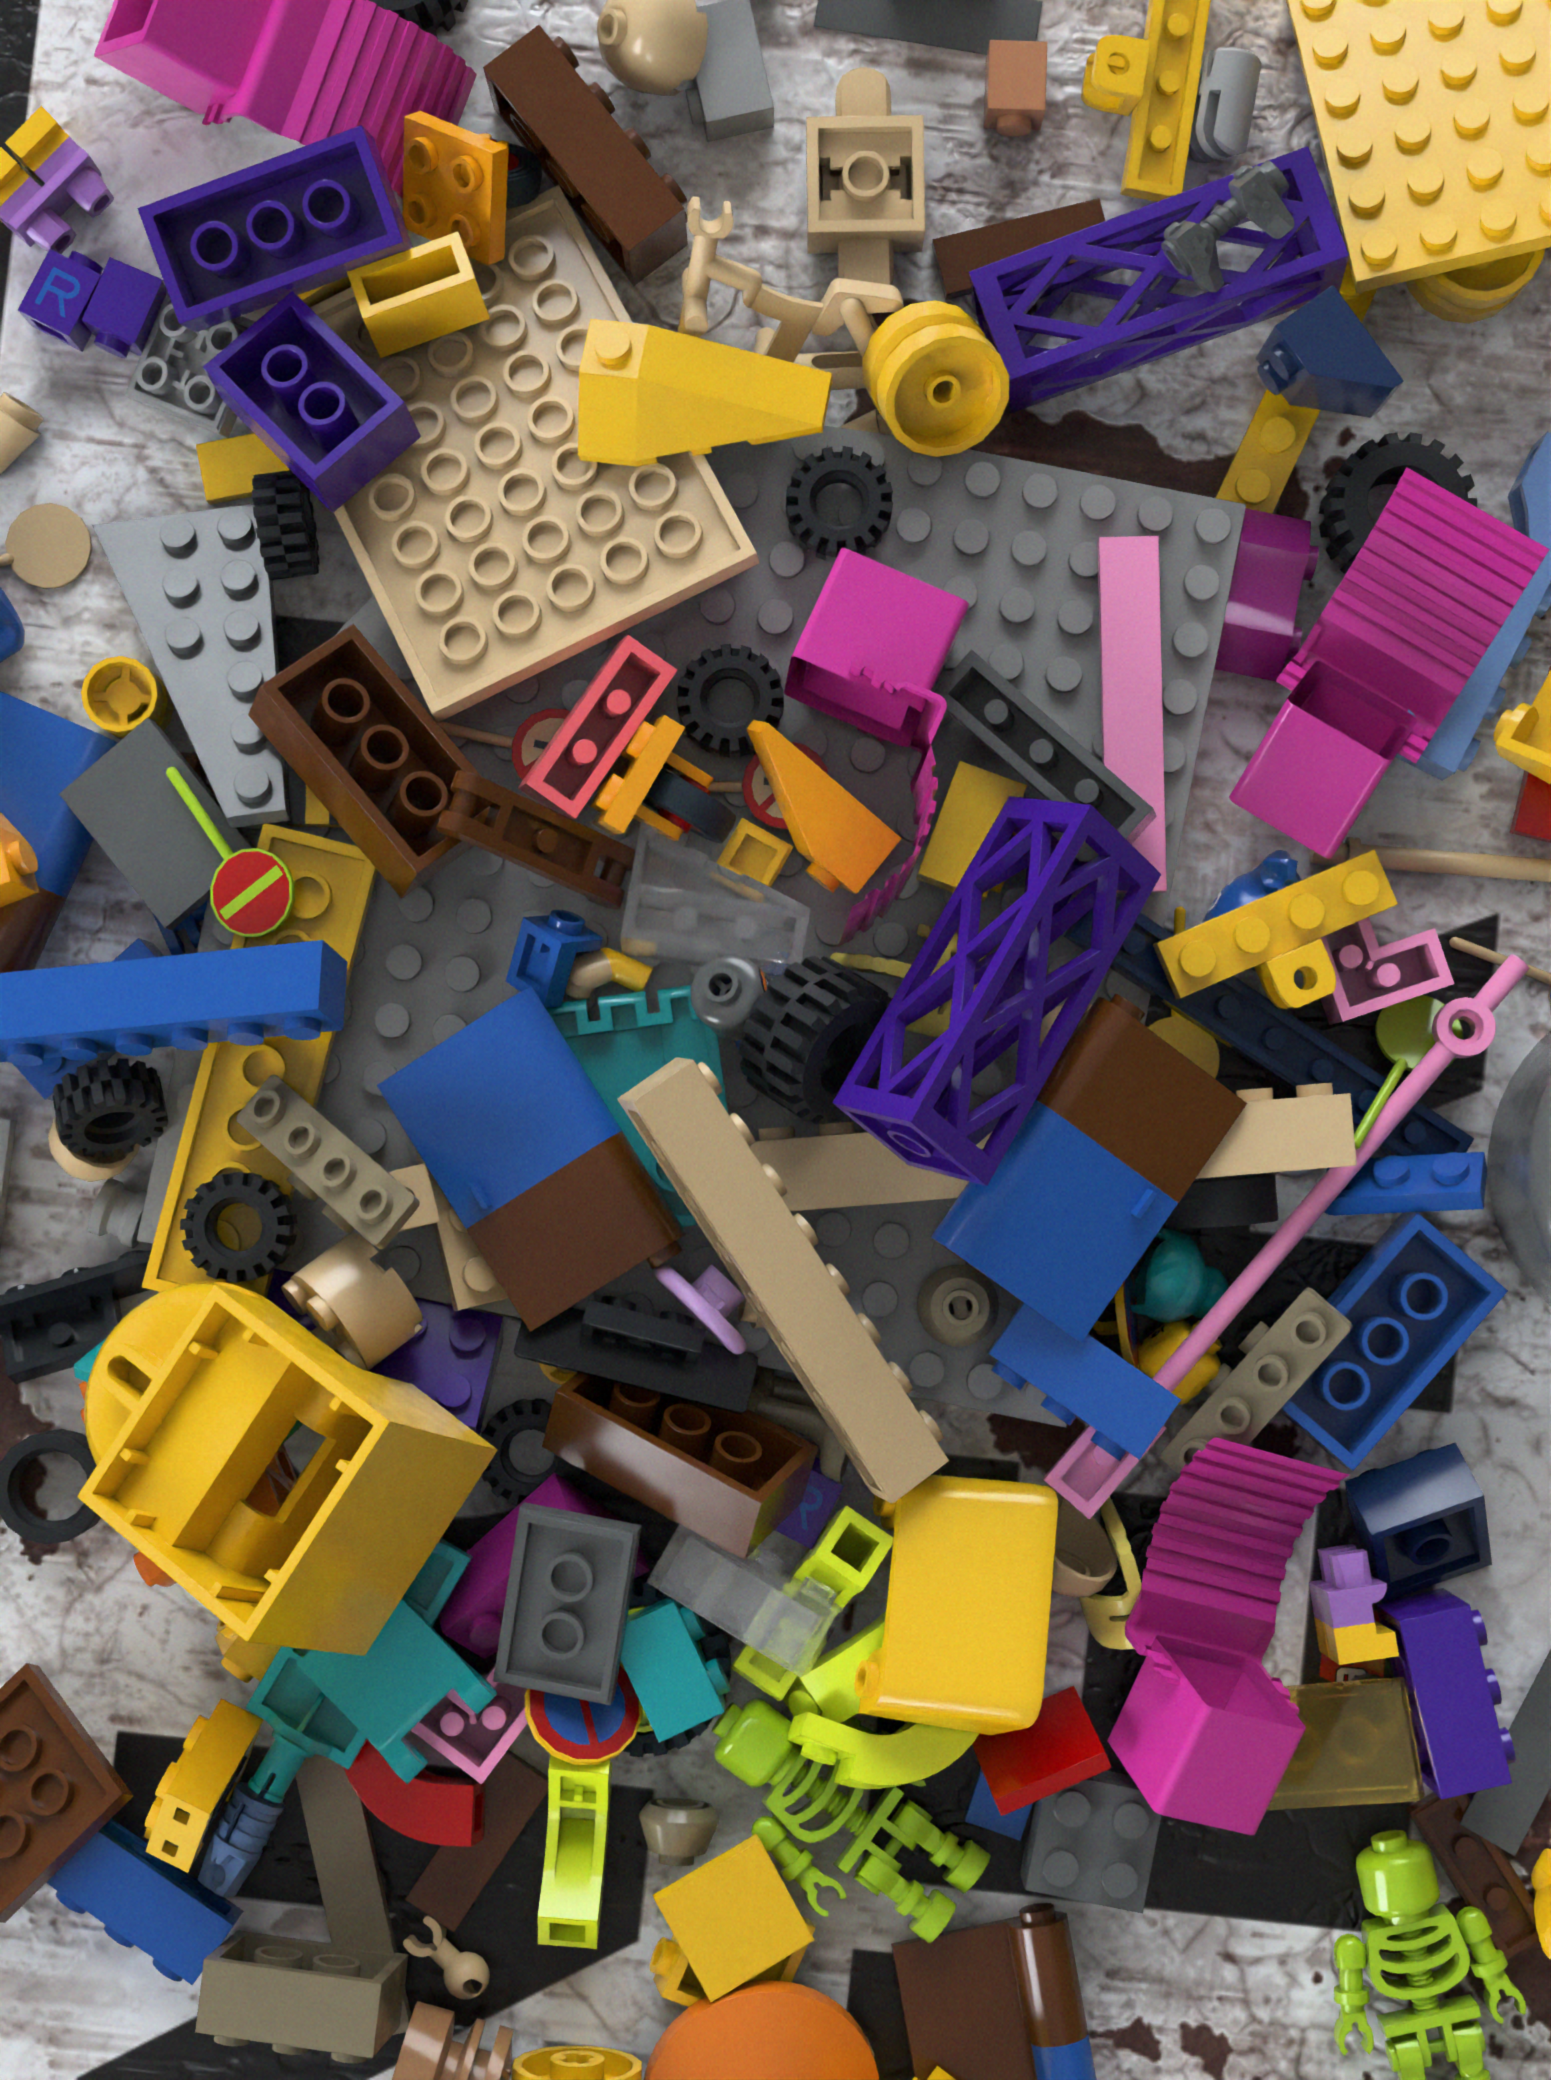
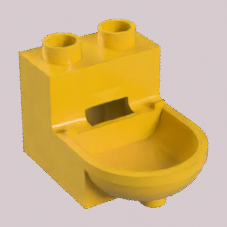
M195 1281L162 1291L135 1307L114 1327L99 1350L88 1379L84 1404L86 1437L97 1466L77 1497L246 1642L365 1656L498 1450L413 1384L369 1372L353 1365L262 1295L225 1282ZM299 1420L313 1431L325 1436L326 1439L300 1473L275 1517L265 1515L245 1500L296 1421Z

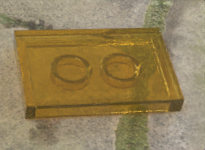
M1404 1677L1283 1686L1288 1688L1291 1695L1290 1703H1295L1300 1709L1296 1715L1306 1726V1730L1267 1810L1422 1800L1425 1793Z

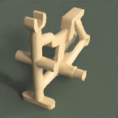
M693 196L687 207V223L689 231L694 235L689 268H686L682 273L683 302L677 332L700 338V336L707 332V297L710 281L713 279L741 290L743 303L747 308H752L765 316L781 321L776 331L768 327L762 328L756 333L754 353L830 372L833 376L831 390L865 388L863 384L862 358L871 335L878 329L872 314L897 312L903 309L904 305L900 291L892 285L836 278L830 283L820 303L779 293L762 284V276L758 271L716 254L718 239L727 237L733 228L734 219L731 202L724 201L721 215L713 221H707L700 217V197ZM844 324H846L858 348V351L798 354L811 330L812 334L831 336Z

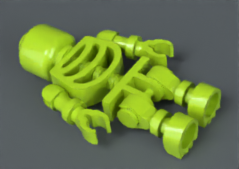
M753 1698L746 1702L742 1708L732 1702L725 1709V1712L721 1714L711 1730L719 1736L715 1745L714 1756L720 1765L746 1785L752 1788H758L767 1782L772 1785L762 1798V1803L773 1816H761L756 1819L752 1825L751 1832L752 1836L754 1834L758 1835L767 1853L770 1852L782 1865L783 1868L780 1871L782 1876L787 1881L794 1879L805 1891L804 1896L810 1907L821 1916L828 1917V1910L821 1908L817 1903L818 1891L815 1889L814 1883L817 1882L821 1887L832 1886L837 1893V1897L840 1899H846V1893L836 1880L828 1875H823L811 1863L814 1856L806 1847L800 1850L789 1839L787 1833L789 1832L801 1841L814 1843L831 1836L845 1824V1828H850V1832H855V1834L833 1865L848 1874L863 1851L866 1850L868 1853L854 1871L856 1874L853 1878L877 1897L881 1892L894 1901V1910L903 1917L908 1913L911 1914L913 1918L908 1924L909 1929L927 1943L933 1942L953 1916L956 1903L938 1889H933L928 1897L924 1895V1886L916 1880H912L909 1883L898 1874L902 1865L893 1858L902 1845L911 1851L919 1845L930 1853L929 1861L937 1867H940L942 1864L948 1867L942 1875L943 1879L964 1894L980 1878L989 1863L991 1855L972 1840H967L960 1847L957 1844L959 1838L950 1831L943 1834L930 1823L933 1817L909 1799L905 1805L901 1804L890 1821L887 1820V1817L904 1795L896 1786L886 1788L869 1814H867V1810L862 1811V1806L857 1807L864 1789L849 1787L847 1795L844 1796L842 1791L838 1792V1784L834 1783L841 1759L837 1758L835 1765H829L827 1775L823 1781V1776L818 1777L823 1763L809 1759L808 1764L804 1765L808 1758L800 1754L802 1745L799 1746L787 1740L792 1722L789 1718L762 1698ZM854 1717L840 1723L869 1734H891L883 1729L876 1733L860 1725L861 1721ZM923 1779L909 1783L919 1787L926 1786ZM791 1783V1788L784 1793L785 1789ZM806 1794L807 1799L811 1798L799 1810L790 1814L785 1811L787 1807L794 1804L802 1795ZM820 1810H825L826 1814L831 1816L824 1824L813 1829L806 1830L799 1826L800 1823L814 1817ZM880 1828L892 1836L884 1850L871 1842Z
M1389 1830L1377 1833L1371 1837L1372 1845L1362 1850L1356 1857V1870L1366 1909L1374 1915L1381 1917L1362 1922V1942L1353 1934L1342 1935L1335 1942L1334 1964L1339 1968V1985L1334 1987V2001L1340 2004L1341 2007L1339 2018L1334 2026L1335 2043L1345 2056L1348 2052L1344 2044L1345 2037L1349 2032L1353 2031L1352 2024L1354 2023L1358 2031L1363 2032V2039L1360 2042L1363 2049L1369 2055L1373 2050V2033L1367 2023L1364 2005L1370 2002L1369 1987L1363 1985L1362 1968H1364L1367 1976L1380 1993L1388 1997L1411 2000L1413 2002V2007L1376 2015L1379 2028L1385 2037L1389 2038V2040L1385 2041L1386 2054L1393 2072H1397L1399 2080H1426L1424 2068L1432 2067L1431 2054L1444 2052L1449 2063H1456L1459 2072L1454 2076L1455 2080H1491L1490 2072L1484 2069L1482 2052H1486V2043L1482 2028L1478 2020L1471 2021L1470 2023V2019L1481 2017L1479 2005L1471 1994L1441 2001L1437 1999V1994L1448 1991L1458 1984L1468 1973L1469 1966H1471L1474 1975L1483 1979L1485 1987L1483 1993L1484 2002L1488 2011L1497 2022L1503 2024L1504 2018L1497 2011V2003L1501 1999L1500 1989H1502L1506 1996L1514 1997V2006L1520 2013L1525 2015V2000L1504 1971L1508 1965L1503 1951L1495 1949L1490 1937L1492 1930L1481 1910L1472 1906L1464 1907L1458 1912L1455 1920L1443 1903L1435 1904L1440 1898V1891L1431 1850L1428 1845L1419 1840L1408 1839L1406 1832L1402 1830ZM1466 1944H1468L1473 1955V1959L1471 1961ZM1379 1950L1401 1951V1953H1386ZM1445 1963L1440 1969L1432 1972L1431 1968ZM1384 1970L1396 1974L1406 1973V1978L1408 1979H1391L1381 1975L1380 1971ZM1437 2027L1440 2038L1428 2041L1425 2030Z

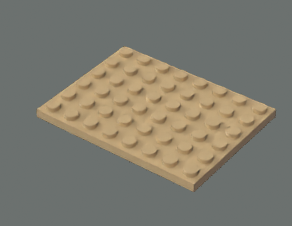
M559 185L539 194L536 199L526 205L514 207L506 211L505 253L503 260L486 265L468 257L490 316L488 320L380 358L363 321L352 287L310 307L405 402L421 435L415 443L339 507L334 514L437 723L760 564L757 552L704 454L693 456L691 451L657 457L658 463L639 467L582 461L579 459V369L590 319L633 322Z

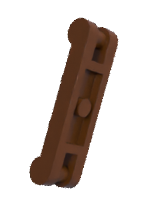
M456 771L450 790L455 793L449 811L443 810L441 812L436 827L440 833L454 839L466 841L586 896L589 901L597 905L615 910L620 909L625 895V890L621 886L626 871H633L639 854L635 849L479 775L467 771ZM478 802L490 807L484 824L472 819ZM600 859L604 865L600 876L597 877L594 875Z

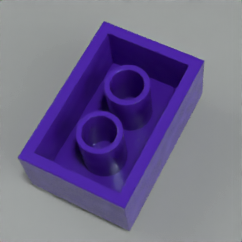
M293 291L203 366L223 402L332 513L421 437L405 402Z
M1444 1588L1392 1599L1384 1603H1375L1380 1624L1393 1630L1396 1634L1399 1656L1390 1657L1388 1660L1394 1686L1404 1696L1408 1707L1404 1728L1416 1776L1441 1800L1511 1784L1512 1780L1508 1764L1516 1762L1515 1750L1507 1728H1499L1494 1705L1501 1704V1691L1493 1669H1485L1480 1646L1487 1645L1488 1639L1480 1612L1477 1609L1471 1611L1470 1604Z

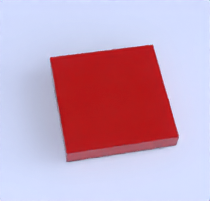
M1074 1686L1042 1699L1038 1717L1029 1728L996 1735L979 1734L972 1744L1001 1816L1112 1768Z

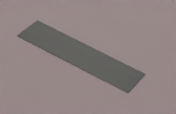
M818 0L814 26L987 55L989 40L1036 41L1043 1Z
M1551 1649L1508 1730L1516 1756V1762L1508 1764L1512 1783L1477 1791L1460 1822V1825L1514 1856L1551 1788Z

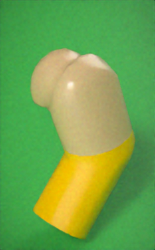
M601 948L574 959L565 993L576 1000L588 999L595 988L610 981L635 992L644 991L654 968L611 948Z

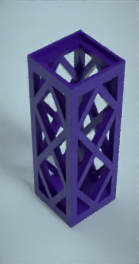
M1306 146L1269 160L1279 168L1289 184V190L1281 195V200L1293 216L1294 228L1282 238L1275 239L1264 231L1236 227L1251 221L1247 217L1241 221L1239 220L1238 224L1230 228L1223 236H1220L1217 241L1262 248L1264 251L1246 273L1220 268L1224 279V286L1217 292L1208 291L1195 297L1170 293L1180 279L1194 281L1191 275L1183 276L1173 267L1165 256L1161 243L1165 241V229L1173 222L1181 223L1186 220L1200 224L1209 215H1212L1211 212L1217 205L1222 206L1232 197L1228 184L1234 179L1233 174L969 271L973 310L979 327L984 332L986 339L992 343L1000 354L1009 374V401L1007 404L1010 412L1014 413L1304 306L1332 285L1339 292L1349 253L1309 147ZM1283 252L1281 256L1277 259V261L1272 265V267L1268 269L1271 266V264L1276 260V258L1280 255V253ZM1071 259L1078 260L1077 262L1064 268ZM1121 268L1142 272L1132 286L1094 279ZM1160 275L1164 276L1153 290L1149 289ZM1071 292L1119 301L1098 327L1050 318ZM1048 296L1033 315L1027 314L1038 299ZM1140 304L1128 321L1121 323L1134 306ZM1037 333L1075 340L1053 349L1028 345Z
M1009 796L832 1103L907 1165L988 1186L1158 882L1161 873L1092 805ZM1013 831H1014L1017 835H1015V836L1008 842L1010 836L1012 835V833H1013ZM1052 832H1061L1064 834L1059 841L1055 836L1052 835ZM1084 841L1099 855L1089 862L1079 861L1076 858ZM1027 868L1024 894L979 933L982 894ZM1083 886H1087L1084 890H1082L1076 897H1074V898L1068 903V901H1069V899L1071 898L1073 892L1077 891L1078 889L1082 888ZM1117 890L1127 891L1115 912ZM1093 908L1091 948L1046 975L1049 945ZM959 927L956 954L932 974ZM1002 941L997 951L983 958L989 951H991L998 943ZM1022 982H1023L1022 991H1020L1019 993H1017V991L1019 990V988H1020V986H1021V984H1022ZM1067 998L1039 1048L1042 1018ZM952 999L949 1028L902 1068L905 1027ZM1005 1024L1002 1028H1000V1029L994 1034L995 1030H996L998 1027H1000L1001 1025ZM1018 1040L1015 1083L969 1112L972 1079ZM881 1062L878 1090L868 1088L867 1085ZM921 1079H923V1081L920 1084L915 1086ZM991 1133L982 1150L976 1146Z

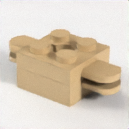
M860 67L850 70L839 81L835 98L836 116L806 117L807 254L838 253V278L893 285L894 252H922L925 236L923 115H891V90L886 77L875 69Z

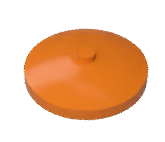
M757 1980L745 1982L713 2002H710L709 1998L705 1996L684 2010L669 2025L655 2045L646 2067L644 2080H879V2075L865 2034L851 2014L829 1996L801 1984L777 1980Z

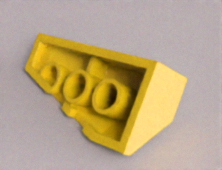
M590 319L579 369L578 456L582 461L639 467L658 463L657 457L691 451L693 456L712 453L711 447L748 441L751 445L822 433L833 376L830 372L652 325Z

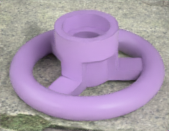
M663 1264L657 1267L655 1271L657 1280L703 1327L732 1353L738 1355L745 1352L747 1348L745 1339L725 1319L745 1299V1296L718 1269L711 1264L690 1284L669 1265Z

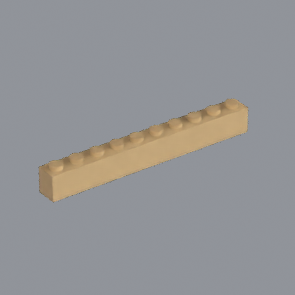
M1332 1083L1296 1086L1297 1098L1273 1099L1272 1088L1237 1090L1236 1095L1245 1101L1247 1105L1195 1179L1357 1166L1351 1093L1333 1095ZM854 1121L818 1124L819 1136L795 1138L794 1126L759 1129V1141H755L750 1146L761 1166L767 1163L781 1178L787 1190L782 1199L790 1211L958 1198L969 1182L907 1165L870 1133H855ZM991 1133L976 1146L982 1150Z

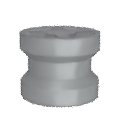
M113 1178L108 1179L95 1200L88 1222V1232L98 1236H103L107 1233L115 1235L119 1238L122 1245L135 1248L140 1242L137 1241L147 1191L142 1190L133 1193L125 1189L123 1182Z

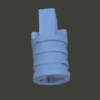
M245 1782L237 1783L233 1796L226 1805V1811L222 1814L218 1827L211 1836L198 1876V1881L221 1897H232L237 1894L260 1859L263 1847L267 1844L270 1833L277 1824V1818L285 1807L283 1801L282 1803H275L265 1799L264 1796L268 1790L262 1789L260 1794H257Z

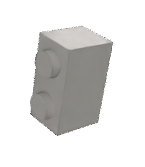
M727 0L696 7L697 12H703L707 15L708 33L706 51L699 72L693 79L695 87L685 89L692 124L703 123L707 142L773 128L774 105L750 1Z

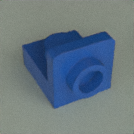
M552 910L550 915L523 917L505 982L520 992L532 987L545 1008L561 1006L576 952L600 950L603 937L584 925L585 920L581 916L570 911Z

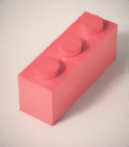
M630 635L620 640L518 786V789L540 805L572 820L576 819L673 678L677 669Z

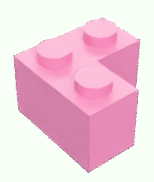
M1367 917L1319 938L1322 939L1336 976L1334 992L1320 998L1329 1025L1344 1022L1454 984L1435 928L1379 947L1370 919Z
M495 1665L486 1675L485 1679L498 1693L478 1714L452 1688L411 1729L413 1733L480 1784L485 1781L528 1723L525 1718V1693L527 1688L494 1682Z

